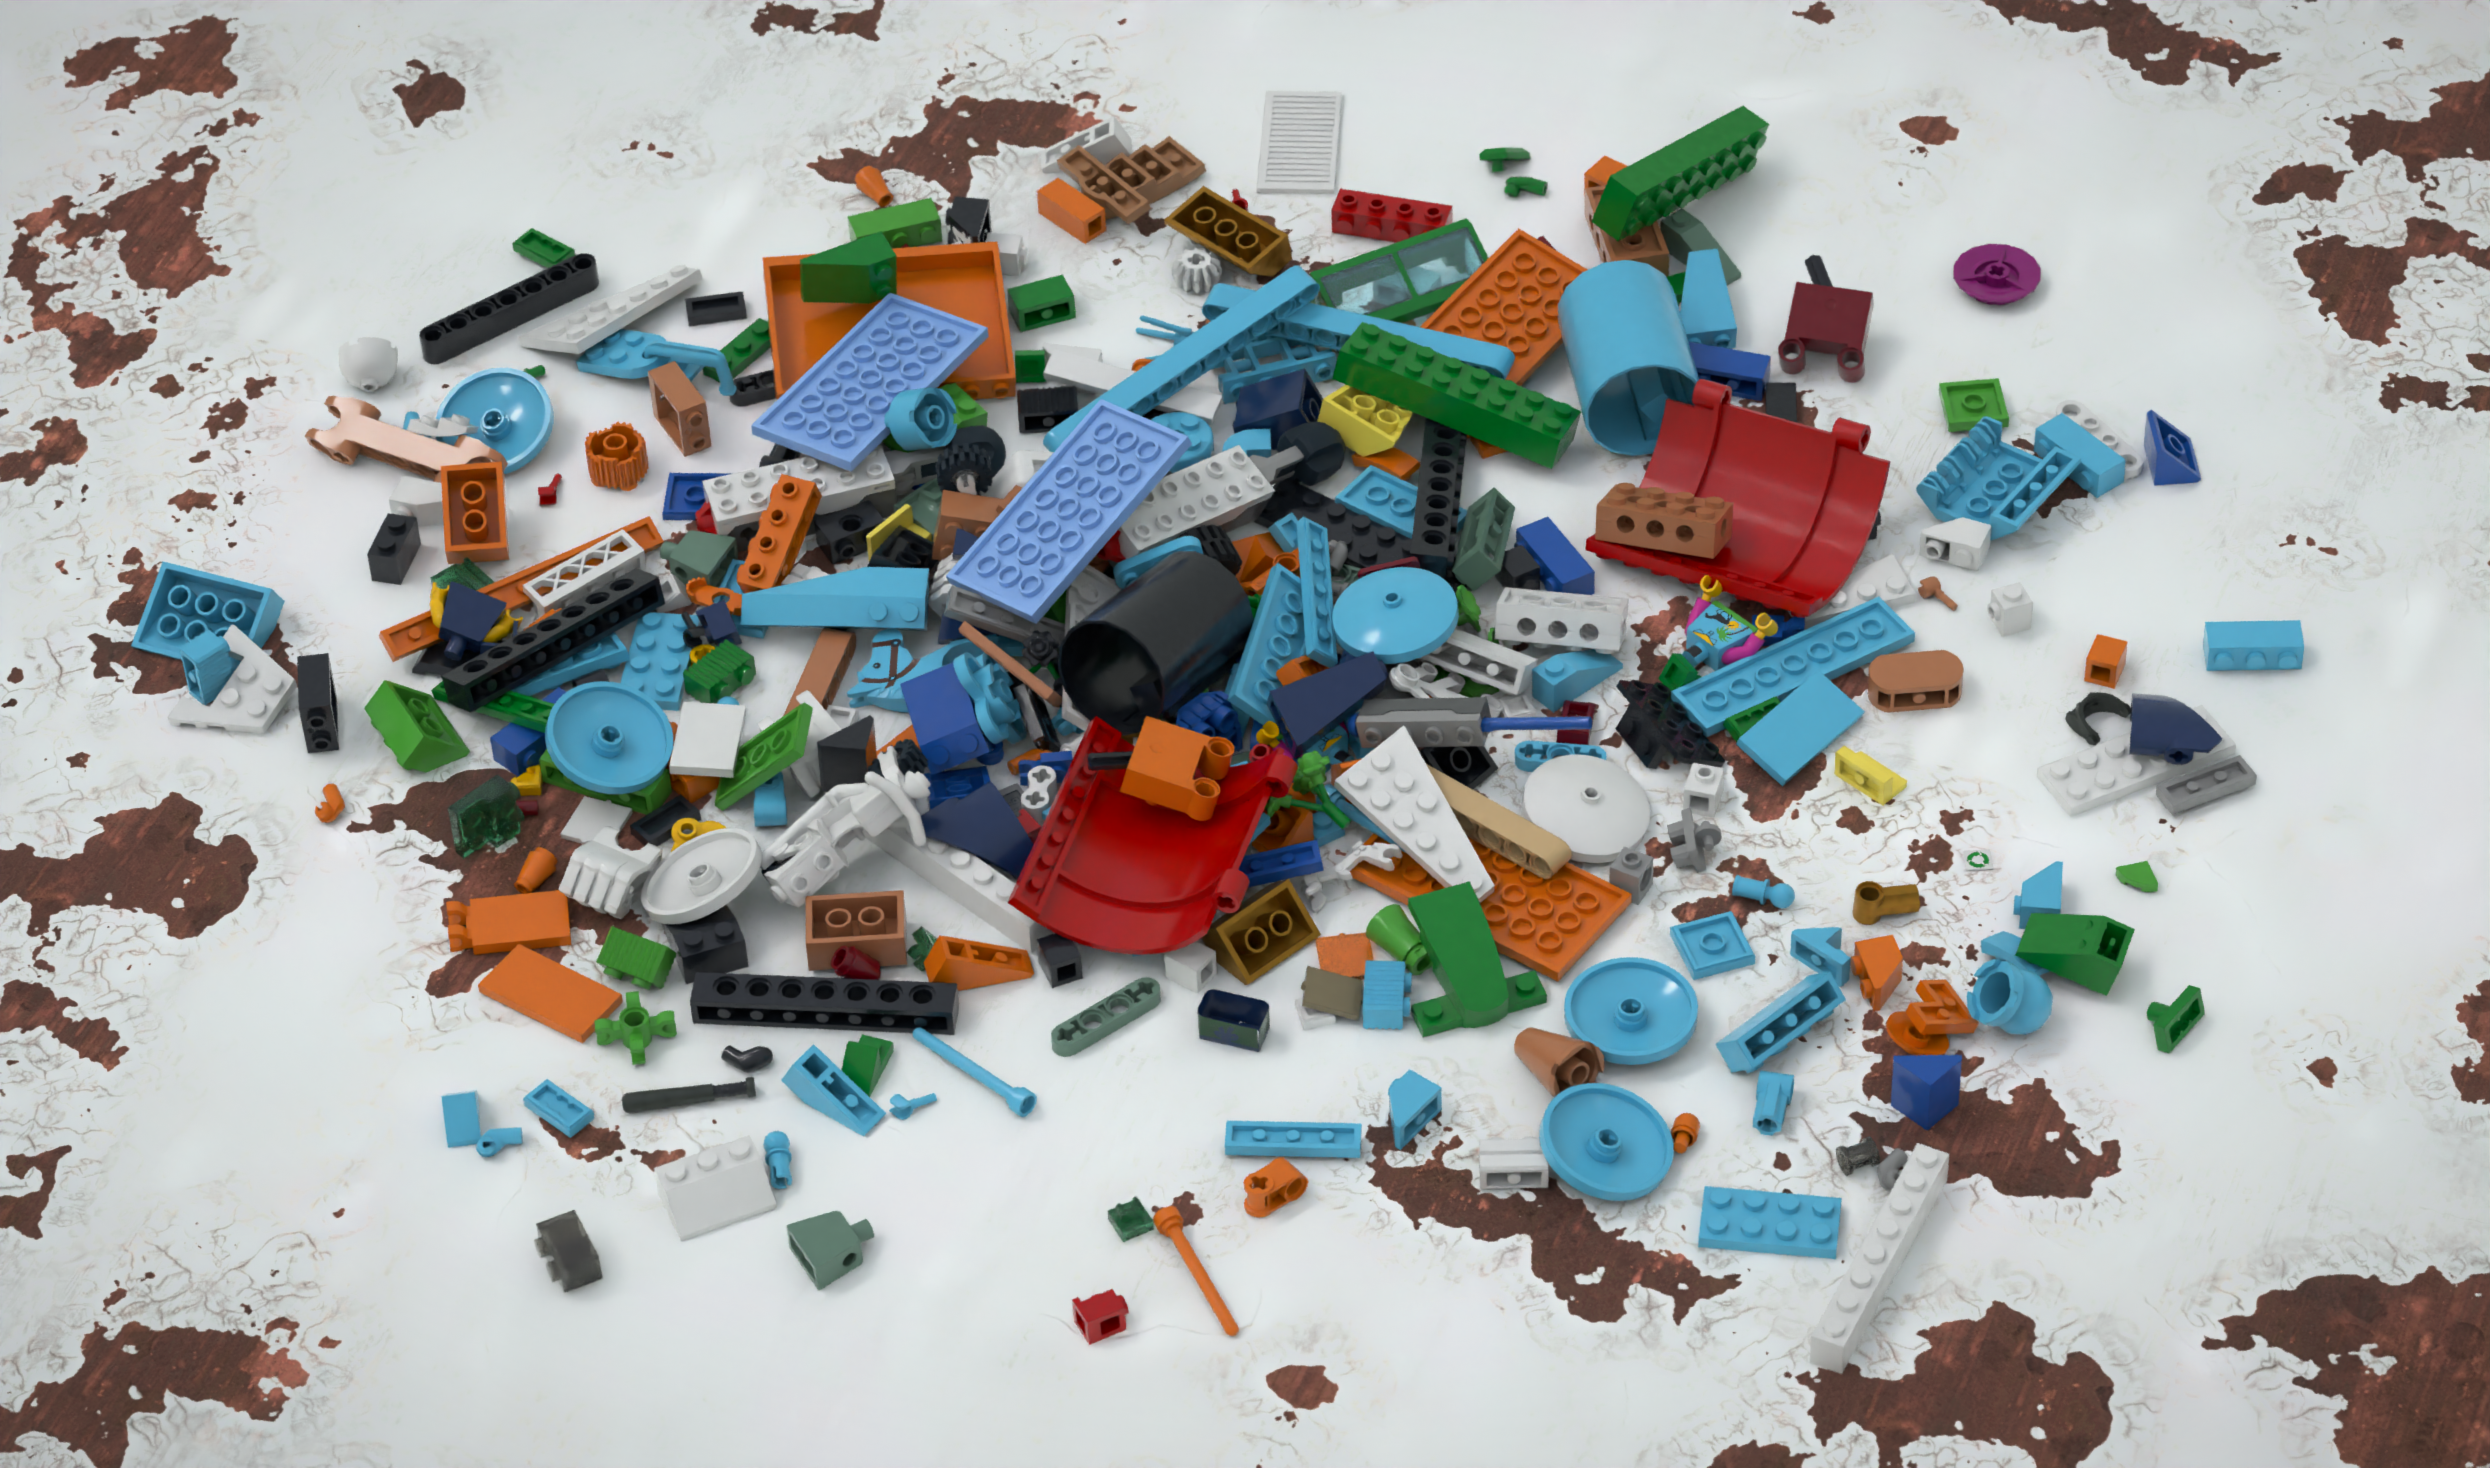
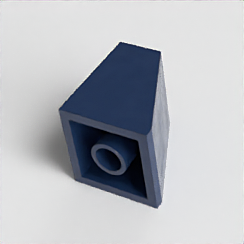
M1305 369L1241 387L1239 400L1236 402L1237 412L1233 422V431L1237 433L1250 429H1270L1271 450H1277L1280 436L1284 432L1304 423L1318 421L1323 397Z

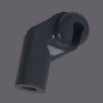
M729 1045L723 1050L721 1058L743 1072L749 1073L771 1063L773 1053L768 1047L757 1046L742 1052Z

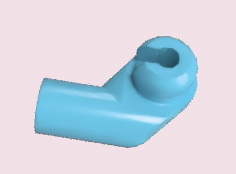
M522 1127L489 1129L478 1140L476 1144L477 1152L483 1157H491L505 1145L522 1144Z

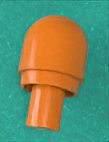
M1682 1113L1674 1120L1671 1136L1675 1152L1685 1153L1687 1147L1692 1146L1696 1142L1700 1131V1122L1695 1115Z

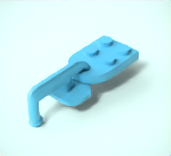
M620 329L587 349L576 361L581 372L626 379L648 376V371L675 361L690 382L705 366L713 367L720 381L719 392L724 396H731L737 391L726 357L719 350L669 342L657 334Z

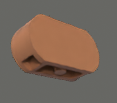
M1946 650L1880 655L1869 666L1868 699L1877 709L1887 713L1950 708L1962 696L1963 664L1956 655Z

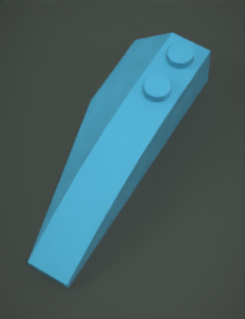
M863 567L742 594L741 626L927 631L929 569Z

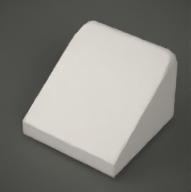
M670 574L660 582L665 604L656 609L658 613L686 607L693 603L686 593L685 584L673 574Z

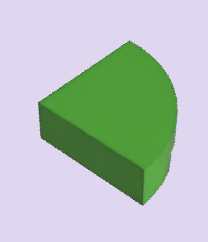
M2148 861L2116 867L2115 875L2124 885L2128 883L2139 887L2143 892L2158 891V882Z

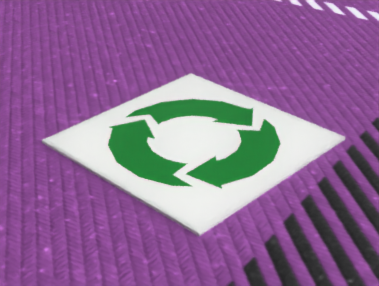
M1990 849L1963 850L1966 871L1994 869Z

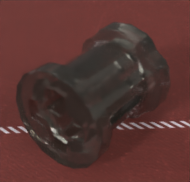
M1866 1137L1862 1139L1861 1143L1849 1147L1841 1145L1836 1148V1158L1839 1167L1846 1176L1852 1175L1854 1170L1871 1165L1873 1167L1880 1164L1879 1152L1871 1137Z

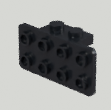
M1619 680L1616 687L1630 705L1615 729L1647 768L1657 769L1667 750L1680 763H1698L1714 767L1723 766L1725 759L1719 753V748L1703 735V729L1698 724L1691 722L1686 716V709L1681 704L1673 702L1670 694L1671 691L1667 686L1658 682L1651 684L1638 680Z

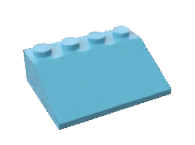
M163 561L131 647L182 661L180 646L190 643V640L195 639V636H200V633H205V630H210L216 636L223 637L229 627L235 625L258 647L262 648L276 627L285 601L270 588ZM228 656L230 663L236 670L241 661Z

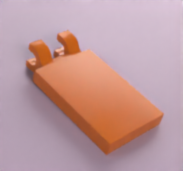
M559 890L470 899V906H466L459 901L446 902L451 952L473 948V954L477 955L512 951L518 944L528 949L571 945L568 897Z

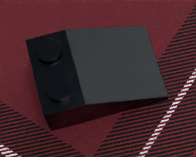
M899 525L873 553L867 567L928 568L930 588L940 560L932 559L933 542Z
M727 905L691 922L673 925L662 924L671 949L677 953L675 959L686 984L694 982L696 972L728 973L749 967L745 938L736 917Z

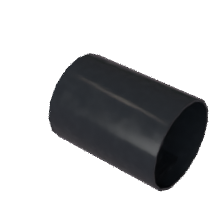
M1196 551L1173 552L1156 562L1069 629L1059 646L1058 670L1065 692L1077 710L1091 721L1097 716L1121 732L1123 736L1140 732L1146 716L1158 720L1172 717L1178 712V709L1208 688L1229 671L1234 664H1237L1236 659L1244 651L1254 621L1248 595L1235 575L1216 559Z

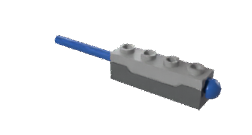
M1487 697L1364 699L1360 712L1349 717L1347 730L1352 736L1360 739L1362 748H1376L1402 726H1405L1416 747L1484 746L1489 732L1495 730L1591 729L1592 718H1491Z

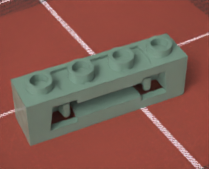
M1495 487L1468 507L1452 570L1458 581L1466 584L1473 591L1500 572L1514 516L1515 506ZM1490 553L1494 556L1493 560L1489 557Z

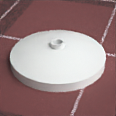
M1565 755L1541 764L1530 775L1522 796L1523 817L1565 841L1572 852L1571 860L1584 863L1611 862L1617 858L1624 847L1635 850L1642 842L1650 821L1649 802L1640 784L1628 772L1614 763L1589 755Z
M723 828L697 836L673 850L655 866L643 884L641 902L649 916L662 924H682L705 917L731 902L751 883L761 866L762 850L754 836L740 828Z

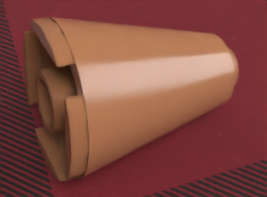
M1533 1027L1523 1030L1515 1040L1514 1052L1516 1056L1553 1098L1572 1086L1597 1083L1595 1079L1598 1072L1603 1073L1604 1055L1599 1047L1591 1042Z

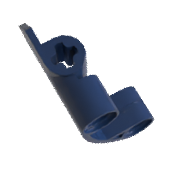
M2132 693L2130 714L2132 725L2129 754L2146 756L2164 754V759L2167 762L2175 765H2184L2192 761L2194 752L2209 753L2222 741V737L2214 728L2184 703L2163 695Z
M991 781L962 799L958 797L949 798L921 816L926 838L969 852L999 867L1017 880L1034 845L1006 800Z

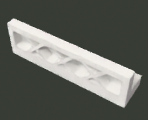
M622 529L522 585L523 592L537 605L539 619L552 608L554 611L559 608L563 609L635 568L646 571L645 550ZM620 542H623L628 547L623 552L611 551V547ZM592 558L604 559L603 563L598 566L586 565V561ZM567 572L579 573L578 577L573 580L561 579V575ZM542 586L553 587V591L543 597L535 590Z

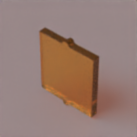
M1340 933L1337 936L1315 938L1320 969L1364 980L1365 961H1374L1371 942L1366 937V933L1347 935Z

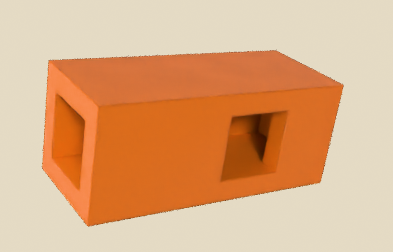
M1056 178L1037 190L1038 213L1084 244L1106 231L1105 208L1060 178Z

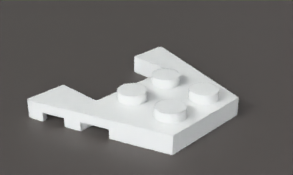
M231 625L223 638L230 646L228 656L241 661V663L210 707L182 696L167 717L171 725L181 726L182 723L195 724L196 728L205 729L209 726L225 727L226 731L265 734L296 689V681L239 628Z

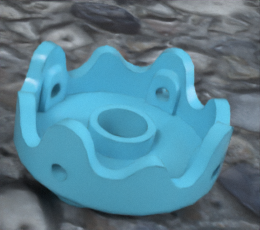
M1171 412L1151 419V421L1188 436L1192 443L1169 470L1172 474L1210 458L1211 452L1214 451V436L1211 427L1202 418L1184 412Z

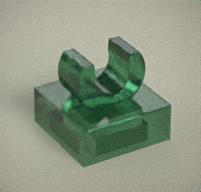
M921 926L912 933L917 944L911 946L907 954L914 960H917L913 964L922 972L925 971L923 962L938 938Z
M1137 1196L1133 1197L1132 1201L1125 1204L1118 1203L1115 1208L1107 1211L1109 1222L1123 1242L1154 1230L1153 1220Z

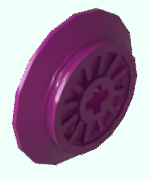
M1985 244L1972 247L1959 256L1953 266V278L1962 291L1976 300L1989 305H2005L2034 292L2041 281V268L2035 258L2023 249L2007 244Z

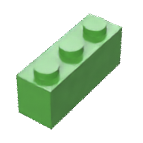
M932 198L848 216L851 241L882 231L892 249L900 248L904 244H907L909 247H918L943 241L941 219Z

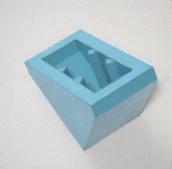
M477 1090L443 1094L441 1099L448 1148L477 1144L481 1138Z

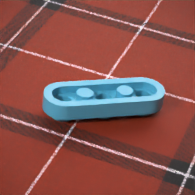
M1183 536L1119 562L1113 570L1116 585L1124 588L1156 562L1175 551H1196L1203 554L1200 540L1194 536Z

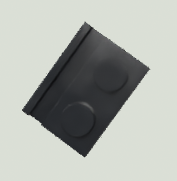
M1024 683L1014 688V693L1034 745L1038 749L1042 748L1051 752H1059L1061 744L1044 699L1031 688L1027 689Z

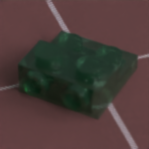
M497 774L448 807L455 851L462 858L479 850L488 842L498 848L521 832L520 823L525 818L516 803L521 794L514 783H508Z

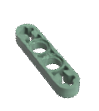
M1153 978L1137 979L1056 1026L1051 1033L1052 1050L1062 1057L1073 1056L1156 1008L1161 1001L1160 984ZM1118 1005L1128 1008L1123 1013L1111 1011L1113 1007ZM1089 1021H1098L1101 1023V1025L1095 1029H1090L1084 1026Z

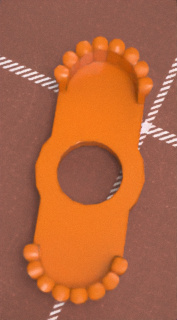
M704 577L692 578V581L689 580L686 584V593L691 602L707 607L715 604L712 602L715 597L726 595L730 598L726 603L730 613L741 616L742 594L735 593L729 588H717L707 585Z

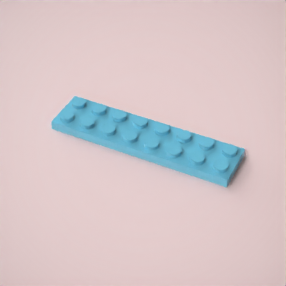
M1878 596L1764 648L1750 657L1740 659L1671 691V699L1686 709V716L1691 722L1698 724L1703 729V735L1707 738L1726 729L1723 725L1725 719L1775 696L1782 702L1816 671L1819 670L1829 680L1835 679L1872 662L1880 655L1889 654L1915 642V632Z

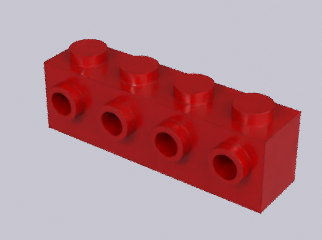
M1341 188L1331 209L1332 233L1390 242H1399L1453 223L1452 205Z

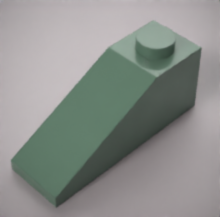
M1683 208L1661 220L1660 230L1671 256L1687 266L1688 252L1718 249L1726 285L1741 278L1739 269L1700 220Z

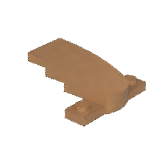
M1170 136L1153 148L1144 144L1130 156H1126L1121 152L1106 165L1102 164L1080 145L1057 160L1059 169L1079 184L1080 192L1105 208L1106 220L1119 217L1128 225L1151 209L1150 204L1177 191L1206 172L1205 164Z

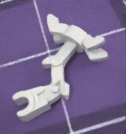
M1359 841L1352 846V853L1341 863L1324 868V871L1304 875L1307 887L1305 892L1307 896L1313 898L1311 900L1313 911L1315 913L1319 912L1327 900L1325 894L1321 891L1323 889V881L1335 878L1352 880L1353 877L1350 871L1363 860L1384 870L1393 871L1395 867L1392 859L1389 858H1401L1403 855L1400 847L1396 844L1377 842L1374 845H1364L1362 841Z

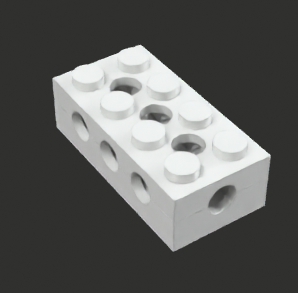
M1505 587L1497 601L1494 639L1502 640V643L1507 645H1519L1521 642H1530L1538 648L1562 645L1566 650L1581 651L1584 647L1594 648L1598 653L1612 654L1614 650H1620L1626 636L1629 599Z

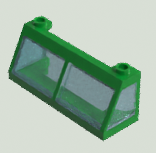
M1466 218L1309 273L1320 286L1318 295L1310 303L1404 323L1435 312L1488 259V256L1473 225Z

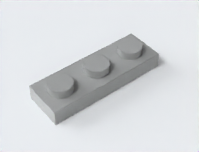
M2241 755L2159 784L2156 786V796L2169 812L2174 815L2256 784L2257 775Z

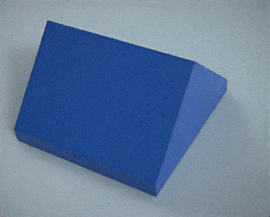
M2152 409L2148 411L2146 415L2144 448L2154 486L2197 483L2200 481L2201 475L2191 438Z
M1962 1055L1893 1056L1891 1106L1925 1130H1929L1959 1105Z

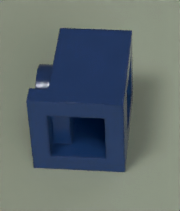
M725 600L696 611L698 619L705 629V636L709 644L715 642L716 646H719L720 643H724L725 639L735 645L742 643Z

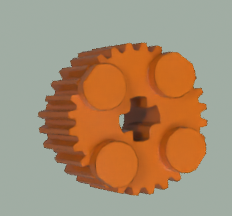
M617 421L616 424H612L610 429L604 428V431L599 430L598 434L597 431L590 432L589 436L586 437L587 465L591 482L594 486H608V488L614 487V489L620 487L623 491L635 489L638 485L637 481L640 482V478H644V474H647V469H649L646 442L641 433L634 430L631 423L627 425L626 422L620 424Z

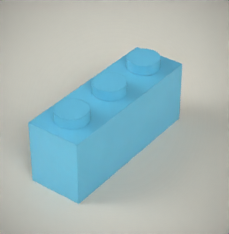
M2061 413L2035 428L2034 452L2041 458H2044L2056 446L2081 457V463L2068 477L2096 498L2124 482L2126 459L2065 414Z
M2300 620L2205 622L2203 650L2206 670L2302 669L2304 641Z

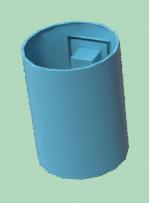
M1621 260L1602 263L1582 272L1565 288L1558 303L1560 332L1584 423L1593 440L1613 453L1631 456L1652 454L1660 432L1666 400L1673 399L1694 405L1692 394L1699 380L1675 293L1665 274L1647 263Z

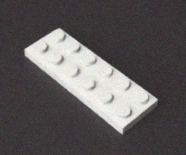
M2199 705L2191 709L2214 728L2222 737V741L2209 753L2194 752L2192 761L2187 764H2171L2164 759V754H2159V756L2129 754L2131 732L2040 766L2037 768V777L2066 813L2072 817L2235 754L2236 743L2204 706Z

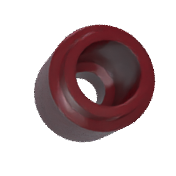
M841 946L832 957L831 968L841 978L879 980L880 978L879 961L853 946Z

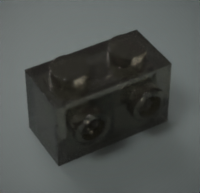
M575 1210L536 1224L538 1238L534 1239L536 1251L541 1259L546 1257L548 1261L546 1263L548 1274L552 1282H559L564 1293L603 1279L599 1255Z

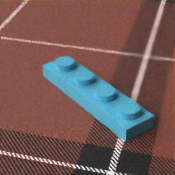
M1227 1120L1225 1155L1360 1158L1362 1123Z

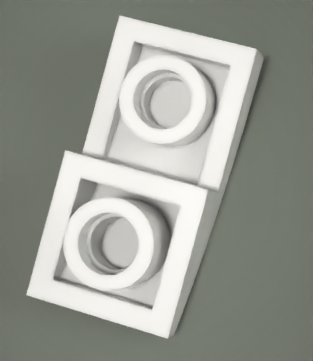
M453 414L452 417H441L440 420L423 415L422 419H410L407 430L427 436L446 437L475 434L479 427L469 424V418L458 414Z

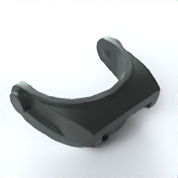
M2090 692L2086 698L2076 704L2074 710L2067 713L2065 720L2087 743L2096 745L2100 742V737L2085 719L2097 712H2111L2126 718L2131 714V708L2127 703H2124L2114 695Z

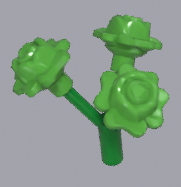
M1316 750L1305 753L1297 760L1299 766L1292 788L1294 791H1300L1302 795L1311 791L1312 794L1318 796L1322 805L1292 799L1291 795H1286L1282 798L1269 796L1264 810L1267 811L1270 819L1274 815V811L1279 810L1280 807L1290 808V806L1321 811L1344 830L1352 820L1330 800L1323 784L1327 780L1325 765L1330 762L1329 757H1322Z

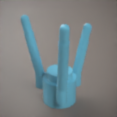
M1144 315L1140 316L1141 321L1176 333L1136 328V333L1174 340V346L1194 333L1192 328L1179 327ZM1158 355V356H1153V357H1146L1145 359L1154 360V359H1156L1157 357H1159L1160 355Z

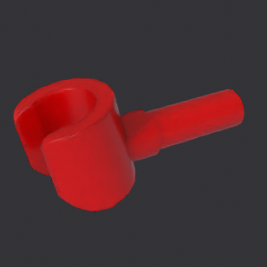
M1234 189L1232 191V203L1248 211V202L1240 198L1238 189Z
M555 474L548 487H538L540 505L557 503L556 490L562 479L560 474Z

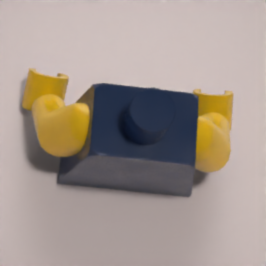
M451 581L446 589L438 588L436 586L437 582L432 584L429 605L433 624L440 629L438 637L448 641L444 655L452 660L460 661L465 649L479 653L482 642L497 643L512 633L514 621H518L519 628L523 620L521 616L519 619L512 618L510 616L511 610L509 609L504 615L506 602Z

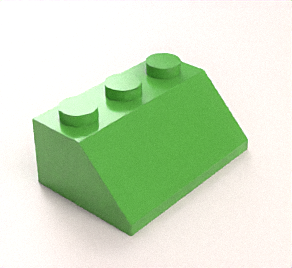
M384 680L364 708L371 718L373 727L379 730L384 737L385 745L392 749L396 755L397 763L407 770L415 769L427 773L466 757L470 752L430 694Z

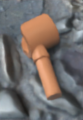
M1932 576L1920 581L1922 586L1918 588V592L1922 598L1925 599L1934 595L1953 611L1957 609L1958 604L1941 590L1938 578Z

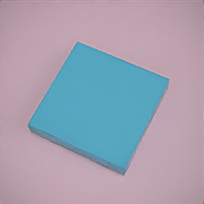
M1732 911L1670 927V936L1693 980L1755 964V954Z

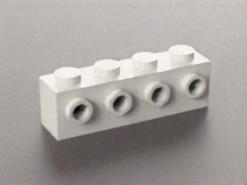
M1456 628L1448 640L1439 648L1417 659L1422 662L1439 665L1450 673H1460L1468 676L1476 683L1489 684L1499 688L1501 692L1508 695H1518L1529 689L1532 681V669L1536 667L1538 659Z

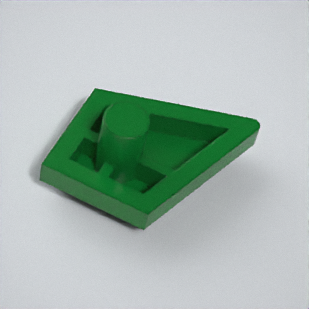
M1523 148L1484 149L1479 154L1480 161H1492V172L1504 171L1503 161L1530 159V152Z

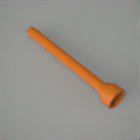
M1166 1206L1160 1209L1153 1217L1156 1228L1160 1234L1171 1238L1226 1334L1235 1336L1239 1331V1327L1184 1235L1181 1214L1175 1206Z

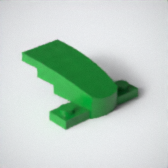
M1470 881L1408 898V908L1420 930V941L1433 962L1432 971L1446 993L1444 996L1411 1005V1014L1422 1037L1459 1027L1478 1028L1488 1026L1500 1021L1509 1013L1547 1002V994L1535 970L1505 978L1494 938Z

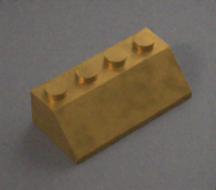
M1202 186L1164 219V223L1249 274L1274 276L1292 260L1289 237L1286 233L1205 186Z

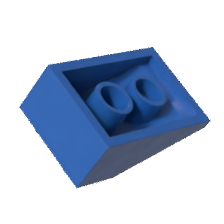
M953 662L900 684L919 747L928 760L927 763L931 775L979 757L996 748L994 743L982 731L975 713V702L960 683Z
M987 766L942 771L935 775L924 773V776L931 784L928 787L930 795L927 797L929 811L949 798L958 797L962 799L989 782Z

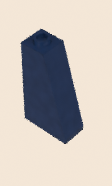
M1373 651L1270 691L1267 706L1293 758L1303 754L1362 707L1364 699H1373L1383 691L1388 672L1383 661H1378Z

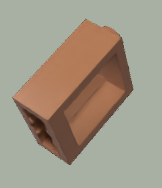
M673 361L648 371L654 417L681 453L686 457L711 447L706 401L677 363Z

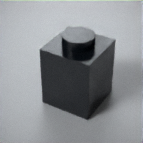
M1523 545L1505 551L1501 570L1495 575V578L1502 587L1540 590V566Z
M1056 933L1036 939L1038 962L1052 988L1083 979L1081 955L1072 940Z

